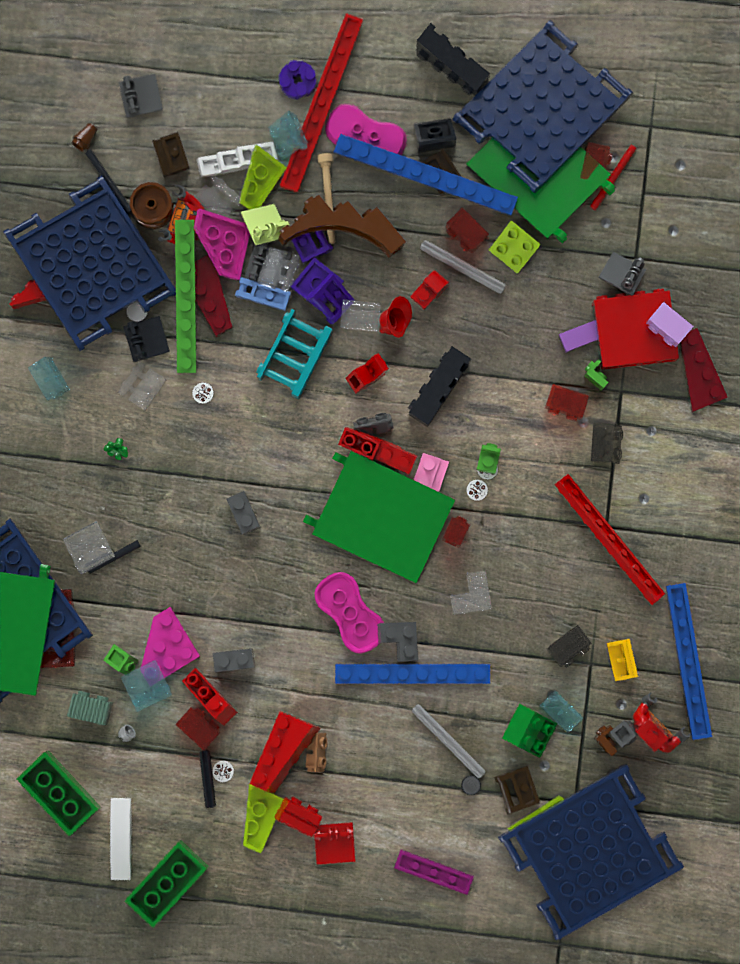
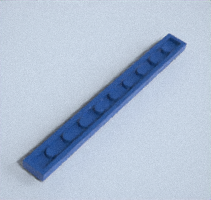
M340 134L334 149V153L510 216H512L518 199L514 195Z

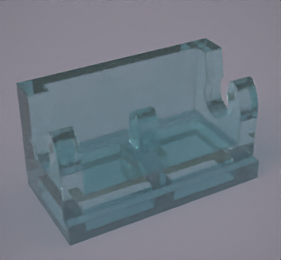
M43 357L28 367L46 400L52 398L54 400L70 390L52 358Z
M555 690L539 705L567 733L583 719Z

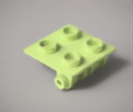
M274 204L241 212L255 245L278 240L280 230L289 225L288 221L281 220Z

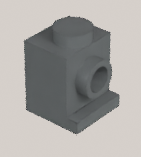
M624 720L610 731L621 748L626 744H632L638 735L635 731V726L630 720Z

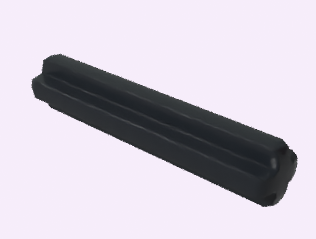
M202 750L199 752L205 807L214 808L216 800L210 751Z

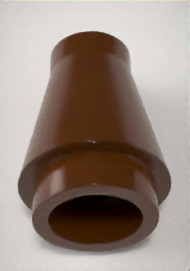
M88 123L73 136L72 145L79 151L84 152L85 149L89 148L97 128L93 124Z

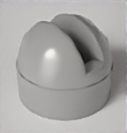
M128 724L124 725L118 732V737H121L124 742L132 740L136 735L133 727Z

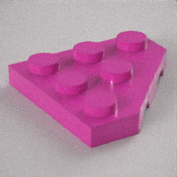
M198 209L194 230L220 276L236 281L240 280L250 236L246 224Z
M171 607L153 617L140 669L150 687L200 657Z

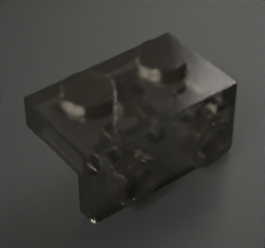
M593 424L591 462L620 463L622 458L621 440L624 436L622 426L617 424Z

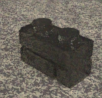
M576 625L548 646L546 650L559 667L564 665L567 668L575 662L574 657L580 654L582 656L590 650L589 645L592 642L582 629Z

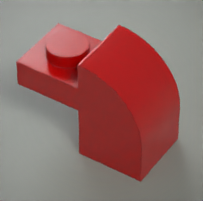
M434 270L423 280V283L410 298L425 310L435 298L437 299L446 290L450 283Z
M378 353L372 356L364 365L354 369L345 379L356 394L381 379L389 368Z

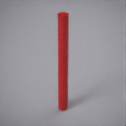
M634 145L629 146L607 181L612 184L615 183L637 148ZM601 188L590 205V208L595 211L607 195L603 188Z

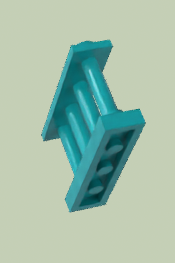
M291 309L290 313L286 312L282 320L284 325L264 364L260 363L256 373L261 381L266 375L290 387L292 396L299 399L333 333V329L325 326L324 330H318L294 318L296 313L295 310ZM293 325L315 336L318 340L316 346L310 347L285 335L289 326ZM281 342L307 353L309 357L307 363L301 364L277 352ZM273 358L298 370L301 374L298 381H293L269 369Z

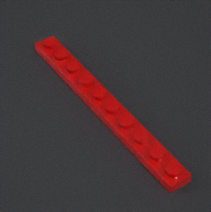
M347 13L344 16L282 178L280 187L295 193L299 192L361 30L363 19Z

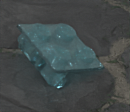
M290 111L286 112L268 127L281 162L299 148L300 150L306 149L308 144L305 136L302 135L304 134L303 130L298 131L302 128L298 121V116Z
M156 660L121 677L137 712L172 695L171 688L166 683Z

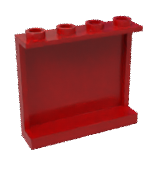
M655 289L653 293L638 291L634 292L632 296L620 293L612 298L603 295L593 300L592 306H594L601 370L674 362L679 359L678 347L668 345L663 340L664 337L659 333H653L646 323L663 302L672 308L670 291H664V289Z

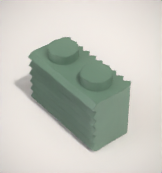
M78 691V694L73 693L67 717L100 725L108 724L113 702L108 701V697L97 695V698L89 697L90 693Z

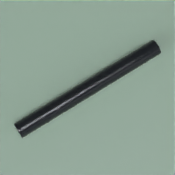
M91 149L86 151V156L99 175L104 178L125 212L130 214L132 210L129 203Z

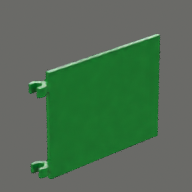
M493 138L466 163L491 188L518 197L514 209L544 237L548 239L551 235H554L562 244L568 239V235L559 227L599 187H602L609 196L615 192L616 188L611 182L607 181L611 174L583 148H580L536 193H533L530 187L515 173L509 172L506 169L508 164L515 160V158ZM522 164L518 166L535 182L539 180Z
M353 451L350 452L348 457L335 452L332 459L344 465L320 518L317 520L306 515L303 522L315 528L312 535L417 583L455 499Z
M40 565L39 577L0 572L1 691L37 695L55 580L48 579L51 570L49 565Z

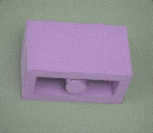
M664 302L646 322L649 325L648 328L653 333H659L664 337L663 340L668 345H674L675 347L693 328L688 321Z

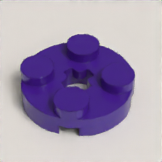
M291 60L282 68L279 74L280 87L283 93L292 99L307 97L312 94L316 87L315 71L306 62ZM301 76V80L303 81L302 83L298 82L297 84H295V80L293 78Z

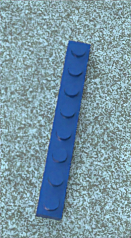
M686 583L665 586L692 740L712 737Z
M335 664V684H490V664Z

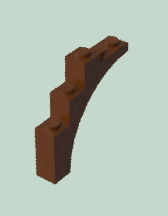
M320 195L315 198L312 196L304 202L303 213L294 220L295 223L293 225H286L280 230L278 239L282 245H285L294 238L310 232L322 230L343 231L368 240L377 246L388 258L403 248L406 243L377 207L374 210L368 209L362 217L349 201L344 204L339 203L332 211Z

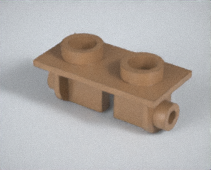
M316 733L307 747V750H313V754H307L306 756L308 772H324L327 763L325 749L328 744L326 733Z

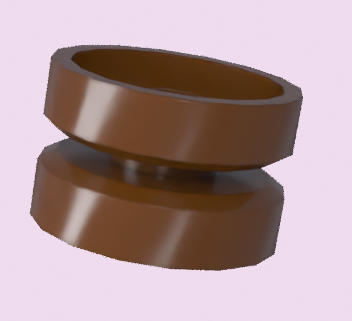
M147 182L139 185L130 197L132 213L140 225L148 229H158L170 222L174 212V204L164 186L155 182Z

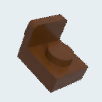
M603 725L595 732L597 735L594 739L609 756H613L617 752L614 748L617 745L610 737H605L613 728L611 725L607 727Z

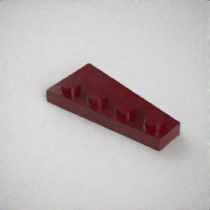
M206 255L195 261L196 302L216 337L232 329L233 326L218 272L209 255Z
M698 328L689 331L680 342L682 359L684 360L691 412H695L724 400L728 396Z

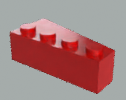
M279 711L249 784L266 792L275 793L289 774L293 764L297 763L303 750L309 746L311 739L321 728L293 715Z

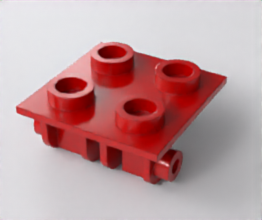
M353 822L321 824L317 826L314 833L317 865L355 862Z

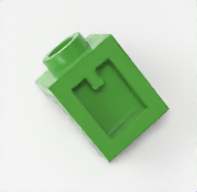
M598 359L595 363L591 361L585 368L587 373L584 377L602 391L608 384V381H606L607 377L602 372L595 371L596 367L601 363Z
M491 443L482 445L477 471L490 474L496 473L501 452L497 445Z
M114 644L103 661L118 672L129 676L136 668L139 660Z

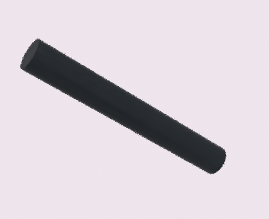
M136 540L86 568L91 574L138 549L141 545Z

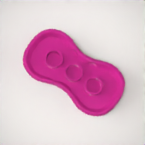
M342 104L337 106L331 112L326 122V135L335 145L340 134L399 155H402L405 150L407 136L400 126L394 123L372 120L354 105Z
M344 572L333 573L324 578L315 589V601L318 607L337 623L344 645L350 651L359 654L366 653L380 644L378 643L377 624L384 622L378 614L365 605L355 579Z

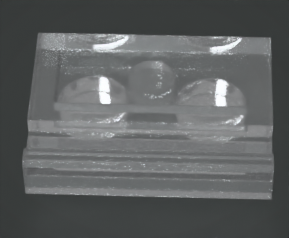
M343 300L340 328L378 331L381 303Z

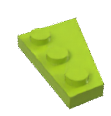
M258 145L254 147L239 204L248 210L261 207L287 168Z
M249 784L243 846L262 853L276 821L274 818L284 798Z

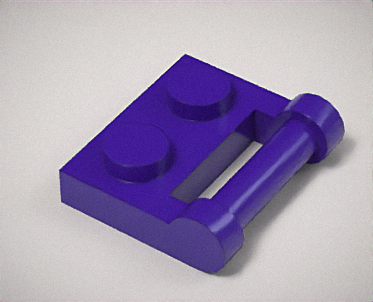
M323 231L315 232L322 246L317 249L309 233L291 240L303 264L313 260L314 257L317 258L334 249L328 243Z
M330 273L307 296L308 300L311 303L314 302L327 317L326 320L330 324L337 322L355 301L337 278ZM322 294L335 307L336 310L334 312L320 299Z

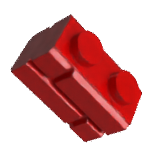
M292 796L291 799L284 797L274 818L312 838L322 820V816L318 813L319 809L308 805V807L301 805L303 801Z

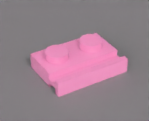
M423 453L414 481L439 492L449 461Z

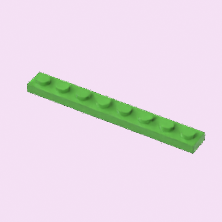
M175 220L177 373H197L195 220Z

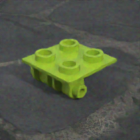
M511 220L489 251L518 274L541 244Z

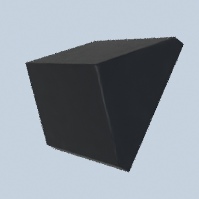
M451 118L414 124L418 153L456 146V134Z

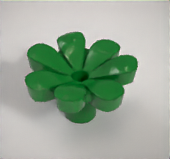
M117 438L115 443L109 441L103 448L104 451L108 452L109 456L115 455L117 460H121L122 456L128 457V448L122 446L124 441L121 438Z

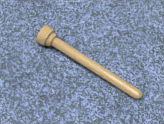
M319 154L318 164H320L323 171L325 203L333 211L330 177L333 154ZM327 230L328 243L331 245L335 243V230Z

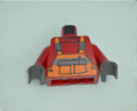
M176 185L180 190L179 194L172 192L173 196L181 197V199L178 198L168 230H159V232L165 235L164 238L158 237L159 241L167 240L175 244V220H195L197 210H205L197 198L185 191V188L181 185ZM195 231V240L198 241L199 237Z
M650 692L642 697V703L633 714L635 731L653 751L660 750L664 753H670L680 743L685 742L691 734L685 735L683 733L685 727L681 728L675 736L671 734L649 710V707L657 702V698L651 700L650 695L652 693Z

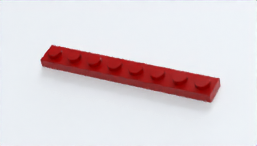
M567 474L554 484L582 518L583 522L594 533L595 537L607 549V552L616 560L620 568L628 575L632 583L641 591L645 599L651 605L656 603L665 594L664 591L570 475Z

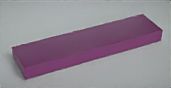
M400 849L394 866L395 869L468 895L474 878L473 875Z

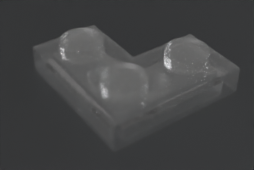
M486 571L467 573L469 593L450 596L453 615L492 609Z

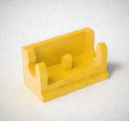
M630 639L607 643L614 680L620 681L638 677Z

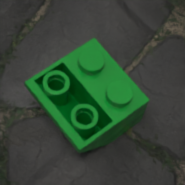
M519 704L502 739L541 758L557 723Z

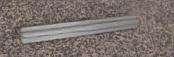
M427 240L422 243L420 247L422 251L501 294L505 289L504 283Z
M419 704L412 709V712L477 778H481L485 774V770Z

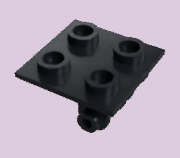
M160 316L136 323L131 321L127 323L128 325L123 326L133 362L170 352Z

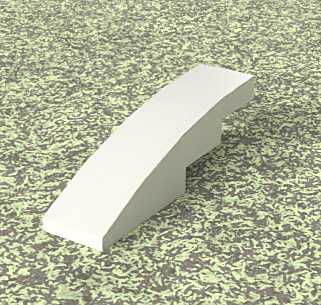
M273 142L241 146L237 147L236 150L199 157L197 164L200 176L203 178L248 169L255 145H258L277 159Z
M111 798V880H131V798Z

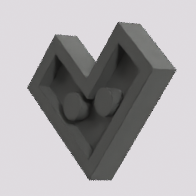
M416 622L377 624L378 643L396 642L397 662L418 661Z

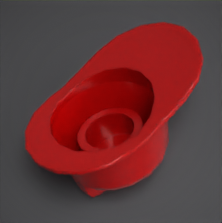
M396 297L389 308L382 312L379 319L380 333L393 335L397 338L404 335L412 318L411 304L405 297Z

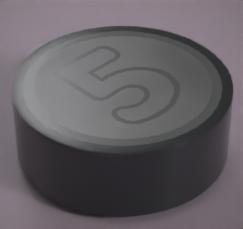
M468 775L462 780L461 787L464 793L475 795L480 791L481 783L476 776Z

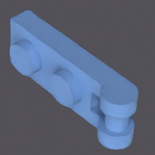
M240 278L239 290H236V297L286 311L291 292L246 278ZM247 287H252L251 294L246 292Z

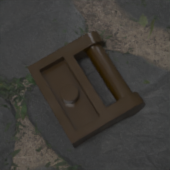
M528 766L494 777L502 792L507 807L505 808L507 814L540 804ZM510 778L520 803L514 805L506 780Z

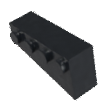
M430 23L417 39V56L422 61L431 63L437 72L446 74L450 82L458 83L462 86V90L465 93L476 96L489 80L490 73L471 57L467 59L466 54L459 46L453 47L448 40L449 38L445 34L439 35L435 32L434 29L436 27Z
M453 346L448 353L445 352L440 359L439 367L434 368L429 375L431 379L428 384L424 383L419 390L420 396L417 401L413 399L408 407L410 410L409 415L428 427L470 365L471 358Z

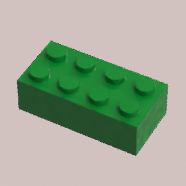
M45 751L16 778L68 836L73 835L101 808L50 751Z
M180 840L124 901L153 928L209 866Z

